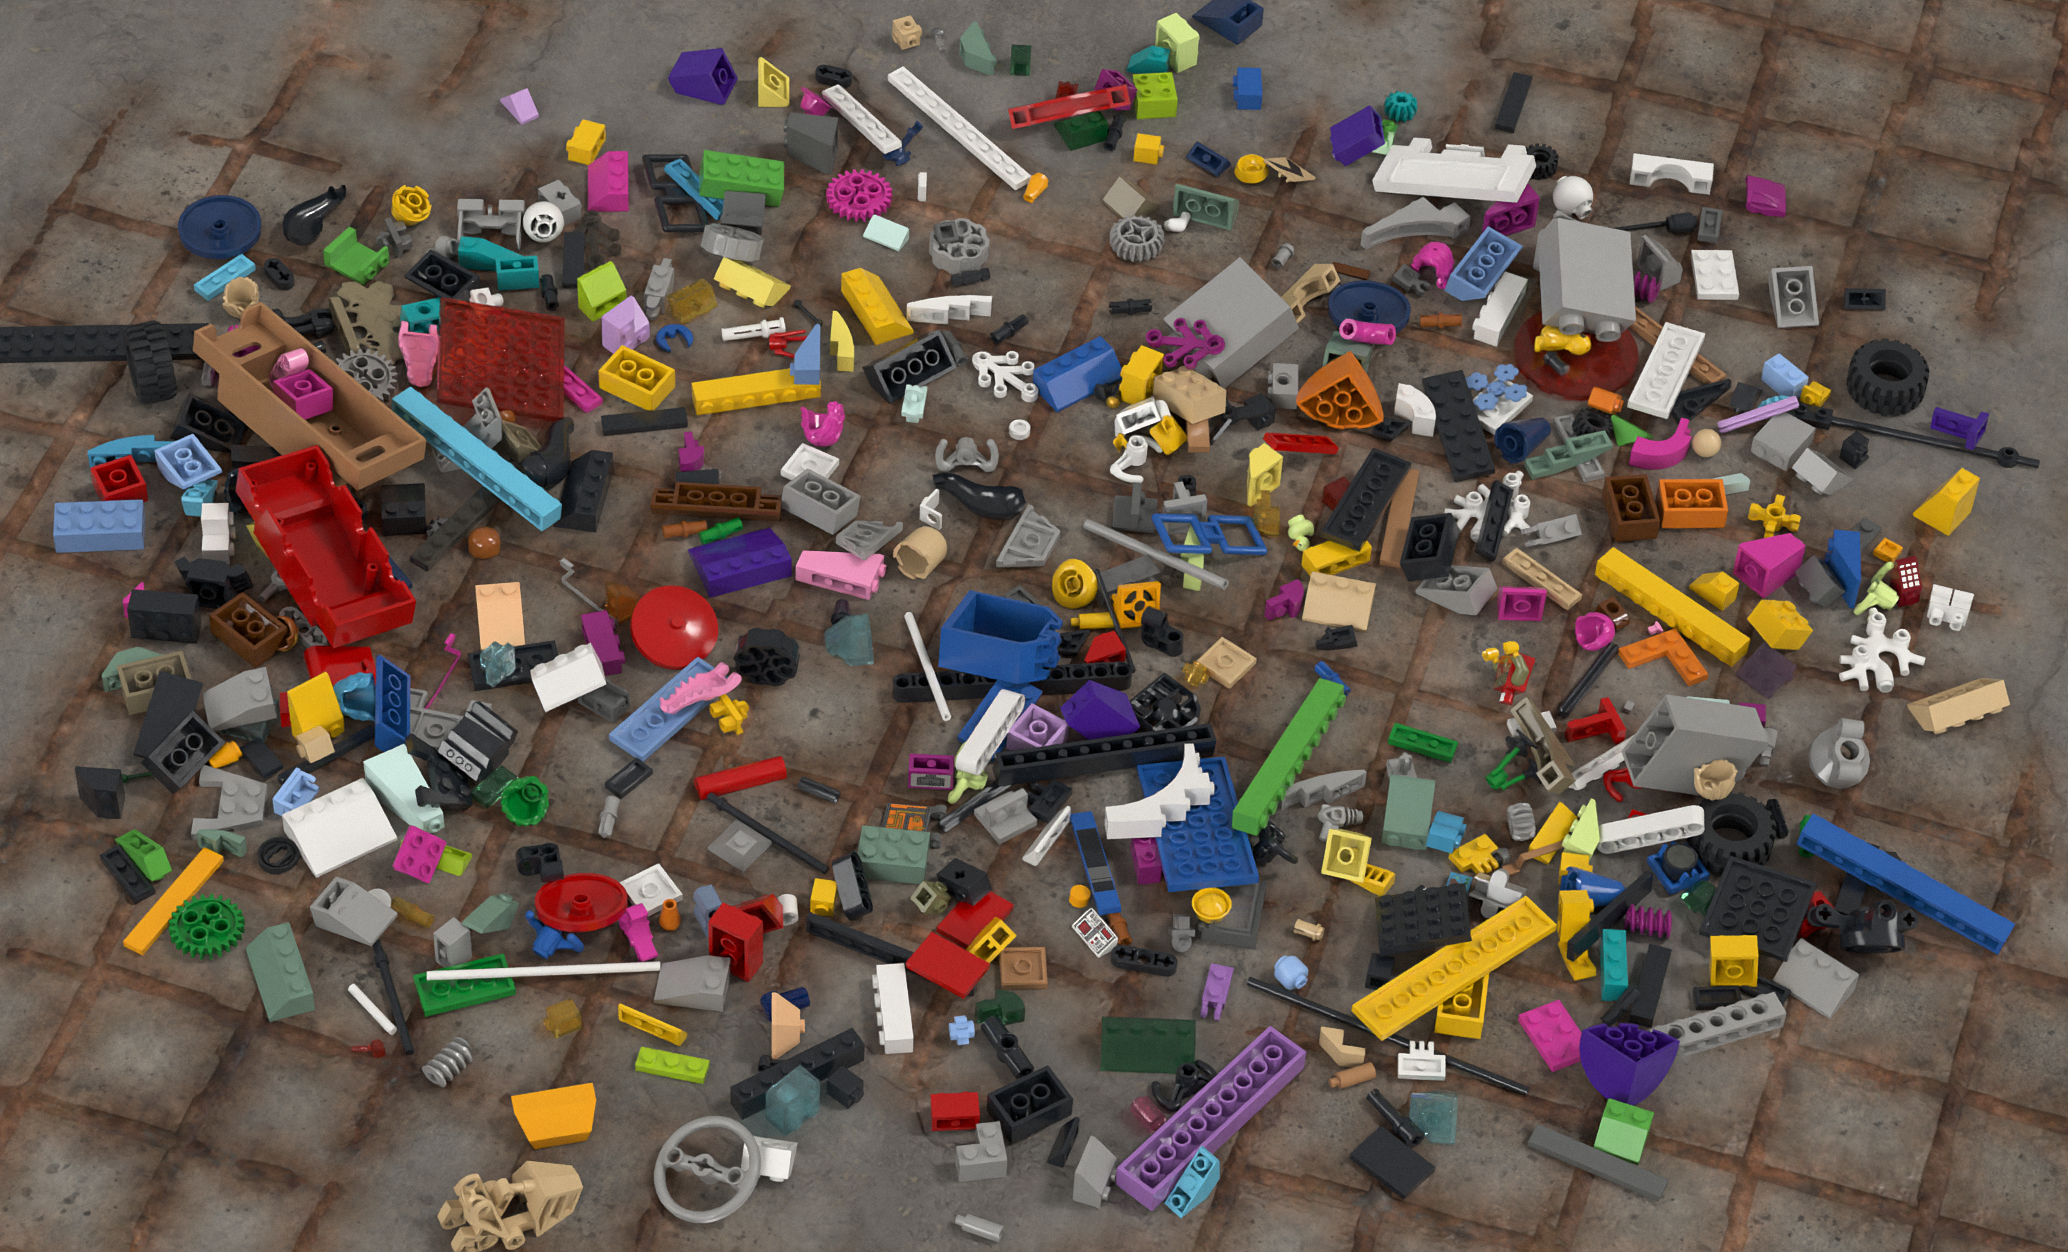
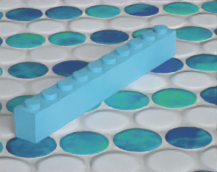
M409 387L392 398L391 410L421 434L429 444L539 530L543 531L560 520L562 504L556 498H553L542 487L531 481L527 475L522 474L511 463L500 457L496 451L491 450L466 428L455 422L451 416L446 415L435 404L428 401L421 393Z

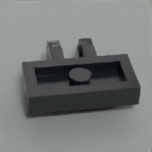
M1055 779L1047 787L1032 782L1029 786L1030 791H1026L1028 794L1027 803L1031 805L1029 811L1033 816L1049 823L1070 798L1073 789Z

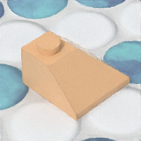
M772 993V1059H778L800 1043V1033H805V1019H800V1009L778 993Z

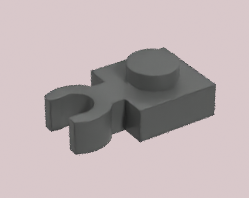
M1406 264L1402 265L1391 280L1408 292L1412 288L1415 294L1421 298L1425 293L1421 288L1428 291L1431 286L1429 282L1419 280L1421 274Z

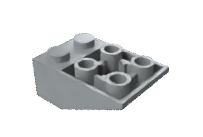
M335 877L310 906L316 927L370 946L377 941L398 916L396 911L356 883L339 877Z

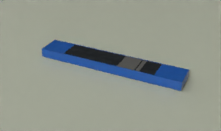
M1092 811L1070 814L1071 826L1098 915L1121 912V904Z

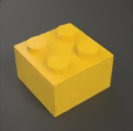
M1141 345L1137 352H1133L1128 365L1123 366L1120 373L1122 377L1119 387L1121 401L1133 405L1153 396L1154 377L1162 375L1163 353Z
M1761 600L1747 618L1769 646L1775 649L1799 650L1813 632L1812 628L1808 625L1807 619L1801 616L1795 610V605L1789 601Z
M1757 935L1710 936V986L1739 985L1740 987L1745 985L1757 987Z

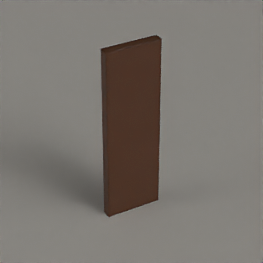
M1334 261L1332 263L1337 273L1367 280L1369 277V270Z

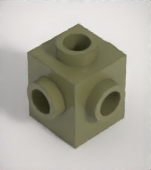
M922 881L910 899L924 914L940 915V913L946 910L952 897L946 892L947 888L938 881L935 883Z

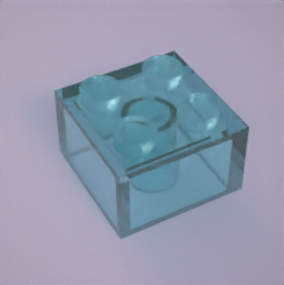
M801 1065L766 1091V1120L785 1136L792 1131L798 1130L805 1120L809 1117H814L820 1109V1081Z

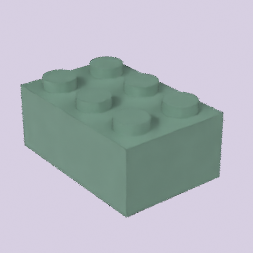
M862 825L858 855L861 858L866 879L921 884L922 881H925L930 832Z

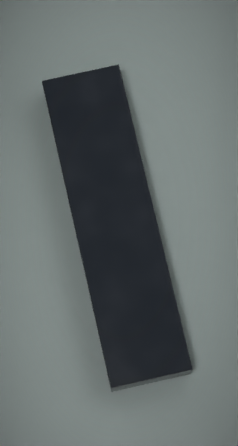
M1517 72L1513 73L1495 123V129L1511 133L1515 132L1533 76Z
M685 407L601 416L603 436L688 427Z
M1498 480L1492 483L1475 548V553L1491 562L1496 560L1514 491Z

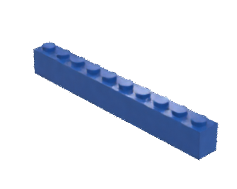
M1812 814L1796 845L1997 955L2015 926V923L2009 921L2006 917L1998 915L1987 907L1976 903L1967 896L1954 891L1947 885L1932 879L1925 873L1910 867L1905 862L1899 861L1888 855L1885 851L1877 849L1865 840L1855 837L1846 830L1833 825L1815 814Z

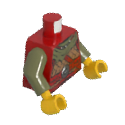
M1509 641L1503 643V650L1506 655L1501 656L1500 659H1498L1499 651L1496 648H1488L1482 652L1483 659L1485 661L1492 660L1494 664L1492 665L1496 672L1494 689L1502 692L1499 702L1505 705H1512L1514 696L1524 693L1536 659L1519 653L1518 643Z

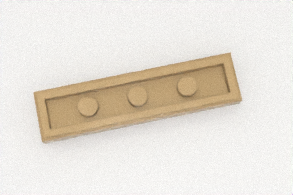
M1515 548L1502 560L1504 566L1532 586L1546 589V596L1566 610H1569L1582 598L1580 592L1518 548Z

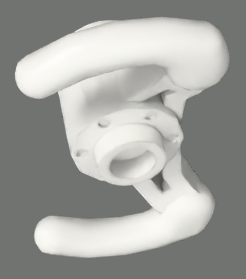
M1137 434L1132 435L1126 444L1123 456L1111 465L1110 472L1116 478L1123 481L1142 483V476L1126 474L1122 470L1130 465L1139 466L1146 462L1148 445L1158 453H1161L1163 450L1150 437Z

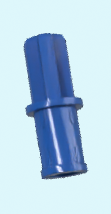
M1320 661L1315 665V672L1322 679L1344 685V695L1346 697L1349 695L1348 693L1351 692V689L1339 678L1340 675L1338 673H1334L1324 661Z

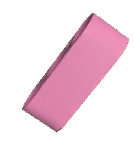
M303 348L287 352L279 357L268 375L272 389L273 381L304 371L307 368L309 360Z

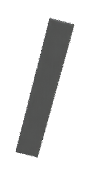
M1537 1124L1528 1141L1527 1146L1658 1202L1668 1185L1669 1180L1539 1124Z

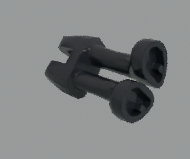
M272 309L275 314L302 336L313 334L315 338H319L335 330L332 314L329 309H311L310 313L296 317H285L280 309Z

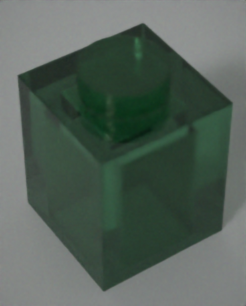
M1012 44L1010 75L1030 76L1031 45Z

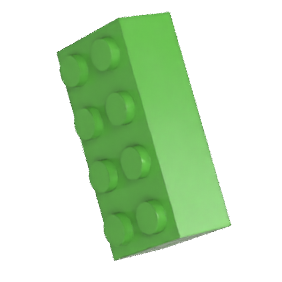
M704 150L699 172V196L724 199L725 191L765 194V205L779 207L784 192V162Z

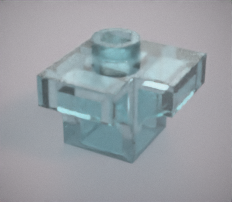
M494 641L480 653L481 668L486 671V681L491 687H495L507 675H511L516 668L515 649L508 642L503 646Z

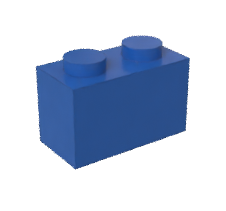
M1237 67V75H1233L1232 83L1233 87H1236L1233 90V101H1237V109L1261 110V68Z

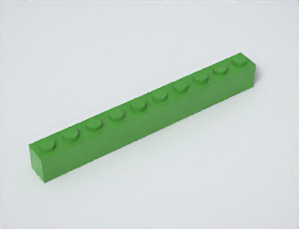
M1319 678L1233 810V829L1257 836L1262 828H1266L1270 815L1275 814L1279 801H1283L1285 798L1286 790L1288 787L1293 786L1297 773H1301L1304 762L1311 757L1313 748L1318 747L1322 734L1327 733L1331 720H1335L1338 709L1344 706L1346 701L1344 685Z

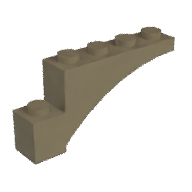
M1525 697L1510 711L1523 733L1538 747L1537 750L1531 747L1537 764V776L1547 791L1561 794L1576 781L1570 772L1576 766L1531 698Z

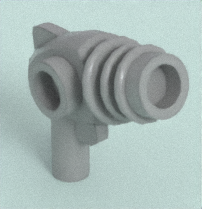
M1322 804L1321 810L1317 815L1319 820L1323 822L1319 840L1327 842L1329 829H1339V827H1344V825L1361 824L1363 821L1362 811L1349 809L1348 807L1344 808L1343 806Z

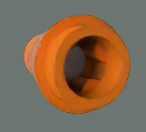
M666 899L663 902L659 916V924L666 931H674L679 927L682 919L676 901Z

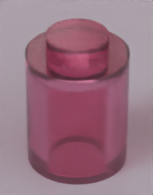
M1137 1097L1131 1103L1130 1113L1148 1133L1157 1131L1165 1123V1115L1149 1097Z

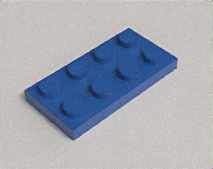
M997 680L962 729L957 740L964 743L969 739L1002 689L1025 696L1024 708L1016 721L1031 704L1035 705L1042 696V691L1029 683L1015 684ZM1007 735L995 753L1003 752L1007 746ZM995 753L993 754L992 758L990 759V760L993 761V762H994Z

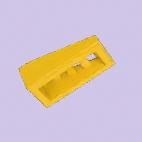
M1367 864L1365 872L1367 875L1364 878V883L1349 880L1381 897L1394 884L1395 873Z

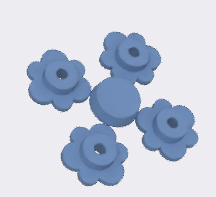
M1512 364L1499 365L1497 371L1494 372V376L1498 378V381L1492 382L1489 385L1487 376L1481 375L1478 372L1466 377L1469 389L1478 391L1481 388L1487 387L1488 393L1479 394L1478 398L1474 400V405L1479 407V410H1492L1495 408V404L1498 403V398L1496 397H1501L1504 393L1505 398L1511 399L1513 402H1518L1521 398H1525L1527 396V387L1525 385L1515 383L1512 386L1506 387L1503 383L1513 380L1514 376L1519 373L1518 369L1514 368Z

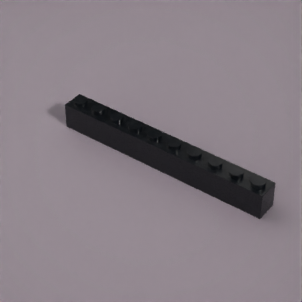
M1211 723L997 752L994 756L993 773L997 786L1001 787L1136 768L1137 765L1183 761L1185 744H1194L1195 753H1199L1200 759L1213 757L1217 740Z

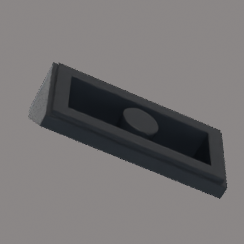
M1074 1117L1061 1127L1048 1157V1164L1061 1168L1065 1166L1079 1133V1117Z

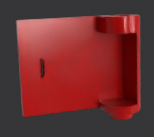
M316 645L304 651L303 656L309 679L327 672L334 687L338 681L362 672L365 674L373 673L374 681L376 680V667L370 647L339 646L332 648V646Z

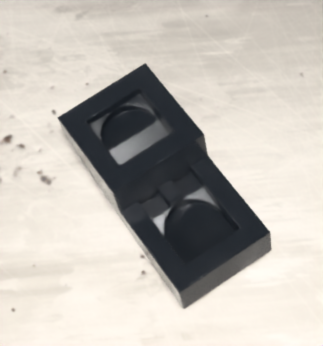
M258 738L239 748L242 752V757L252 764L253 770L264 779L284 768L276 755Z

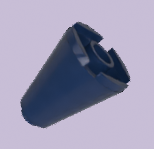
M1542 417L1503 423L1495 431V446L1497 449L1500 448L1503 453L1501 456L1510 463L1522 462L1550 435V424Z

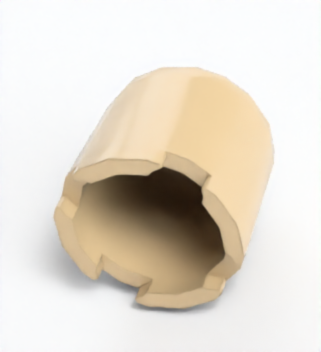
M923 526L914 530L895 547L893 557L897 558L900 564L898 569L905 576L911 579L916 577L925 579L945 558L947 543L938 530Z

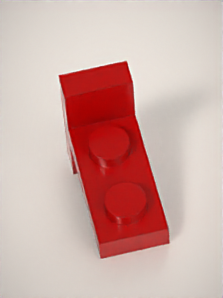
M1609 697L1600 699L1598 714L1567 722L1565 738L1569 743L1609 733L1614 744L1618 745L1625 739L1626 728Z

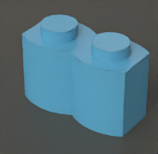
M1437 811L1428 834L1426 846L1453 853L1455 848L1459 849L1467 824H1463L1464 817Z

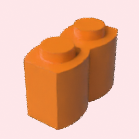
M1594 387L1588 401V406L1616 415L1617 412L1621 413L1624 401L1621 395Z

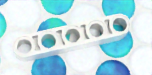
M1004 689L998 693L959 752L956 759L957 770L974 775L982 773L1022 712L1025 705V696L1023 694Z
M1692 805L1602 824L1598 827L1600 841L1597 848L1602 853L1611 854L1700 835L1705 830L1704 810L1700 806Z

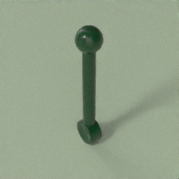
M150 771L128 776L122 774L123 783H126L128 780L153 776Z

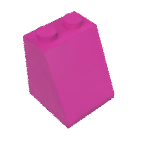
M1791 533L1741 543L1738 546L1733 574L1762 598H1765L1797 576L1795 571L1801 567L1806 545Z

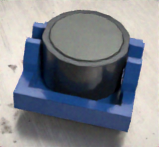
M1673 840L1670 846H1667L1665 843L1659 849V853L1647 858L1648 865L1669 895L1709 880L1710 874L1698 859L1696 851L1687 842L1676 843Z

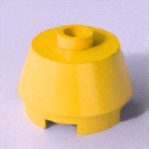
M404 185L396 190L392 197L391 208L392 215L396 221H403L406 226H412L426 219L430 214L432 206L428 200V193L418 186L412 188Z

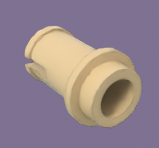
M1301 919L1296 921L1294 927L1296 928L1294 933L1310 937L1312 941H1321L1325 928L1321 927V924L1314 925Z

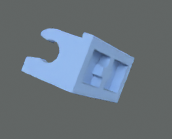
M296 767L273 798L274 813L282 816V814L311 802L319 792V786L314 784L316 778Z

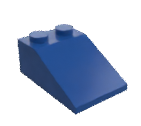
M1834 530L1832 538H1828L1827 551L1829 552H1825L1824 561L1845 589L1841 596L1849 608L1854 609L1861 583L1860 532Z

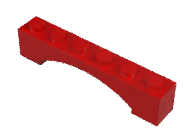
M1127 84L1012 107L1008 109L1012 129L1064 117L1130 105L1131 101Z

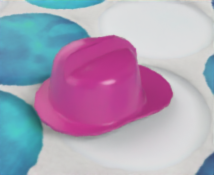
M801 87L804 94L800 106L805 111V114L824 116L830 108L833 109L820 96L805 87Z

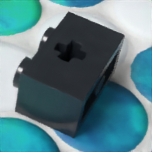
M954 858L936 874L939 882L947 888L946 892L958 898L961 902H966L973 906L992 890L986 872L957 858Z

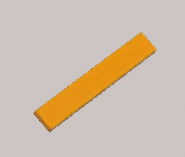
M204 847L124 939V947L143 956L169 926V920L172 919L171 913H177L176 906L184 907L183 901L189 902L192 899V896L200 890L224 862L223 856Z

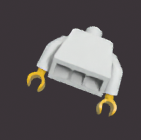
M1154 397L1130 405L1116 414V438L1113 440V444L1121 452V447L1124 446L1126 448L1128 443L1124 438L1127 433L1161 420L1166 434H1168L1167 430L1171 427H1174L1176 431L1177 427L1173 418H1171L1166 402L1163 400L1155 401Z

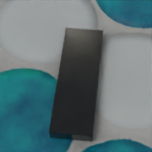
M564 232L563 288H577V278L584 275L585 232Z
M120 845L99 855L101 862L135 904L156 894L155 888Z

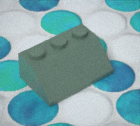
M1180 184L1175 185L1173 216L1180 217L1182 212H1187L1191 216L1190 220L1227 230L1232 229L1238 215V199Z

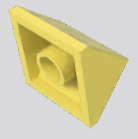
M760 57L758 59V107L789 106V77Z

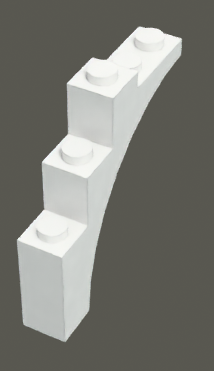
M1185 744L1182 768L1176 778L1164 789L1137 802L1105 807L1104 824L1107 839L1161 837L1162 828L1166 827V821H1186V811H1190V805H1210V795H1214V782H1210L1208 773H1202V767H1198L1200 765L1199 753H1195L1194 744Z

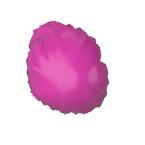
M1589 612L1585 616H1579L1576 619V640L1584 650L1597 651L1612 642L1615 636L1613 621L1608 616L1602 613Z

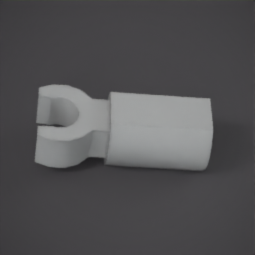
M1765 728L1768 732L1769 742L1766 750L1761 754L1760 765L1768 766L1771 754L1774 752L1778 731L1772 728Z

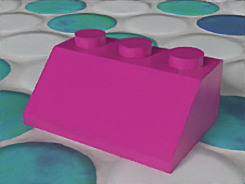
M607 151L588 166V212L629 211L628 151Z

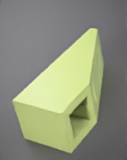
M1592 798L1587 806L1582 805L1577 815L1580 820H1574L1569 830L1572 832V835L1567 834L1561 845L1565 847L1564 853L1588 855L1589 861L1600 841L1596 802Z

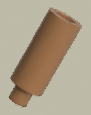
M1369 1062L1337 1072L1334 1078L1328 1079L1331 1088L1338 1086L1339 1089H1343L1375 1079L1376 1071L1373 1064Z

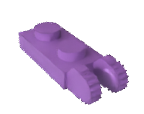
M1211 963L1202 998L1200 1017H1206L1209 1006L1216 1008L1214 1020L1220 1021L1222 1009L1225 1008L1234 968Z

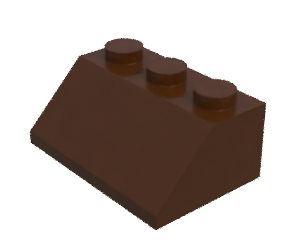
M243 592L209 615L211 633L255 668L273 656L288 630L287 626Z

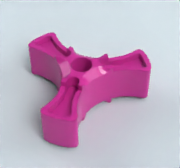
M643 903L626 908V913L619 919L621 930H624V934L627 935L631 947L634 946L638 962H645L658 957L652 942L653 936L649 927L650 921L647 920L648 912Z

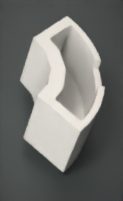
M1399 383L1394 416L1401 417L1404 420H1411L1412 434L1433 437L1436 413L1432 402L1413 386Z

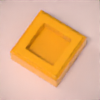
M1884 537L1874 549L1873 555L1885 562L1893 563L1902 553L1903 547Z

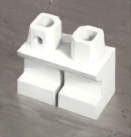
M1934 584L1927 612L1929 623L1938 626L1941 625L1942 621L1949 622V627L1952 630L1960 631L1962 626L1966 624L1974 594L1955 589L1951 606H1949L1953 589Z

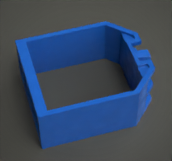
M969 590L941 627L938 667L1015 684L1047 679L1050 670L1043 669V667L1055 668L1060 660L1057 648L1062 638H1060V633L1055 632V629L1059 630L1063 625V621L1046 606Z

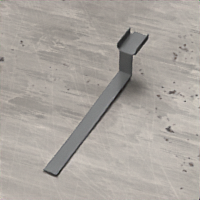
M563 558L560 561V565L568 572L561 578L562 583L597 611H604L565 581L575 571L571 569L574 565ZM608 614L609 619L613 618L614 623L619 625L618 620Z

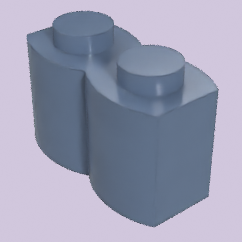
M712 884L696 889L693 896L696 904L694 915L707 938L709 937L708 921L722 904Z

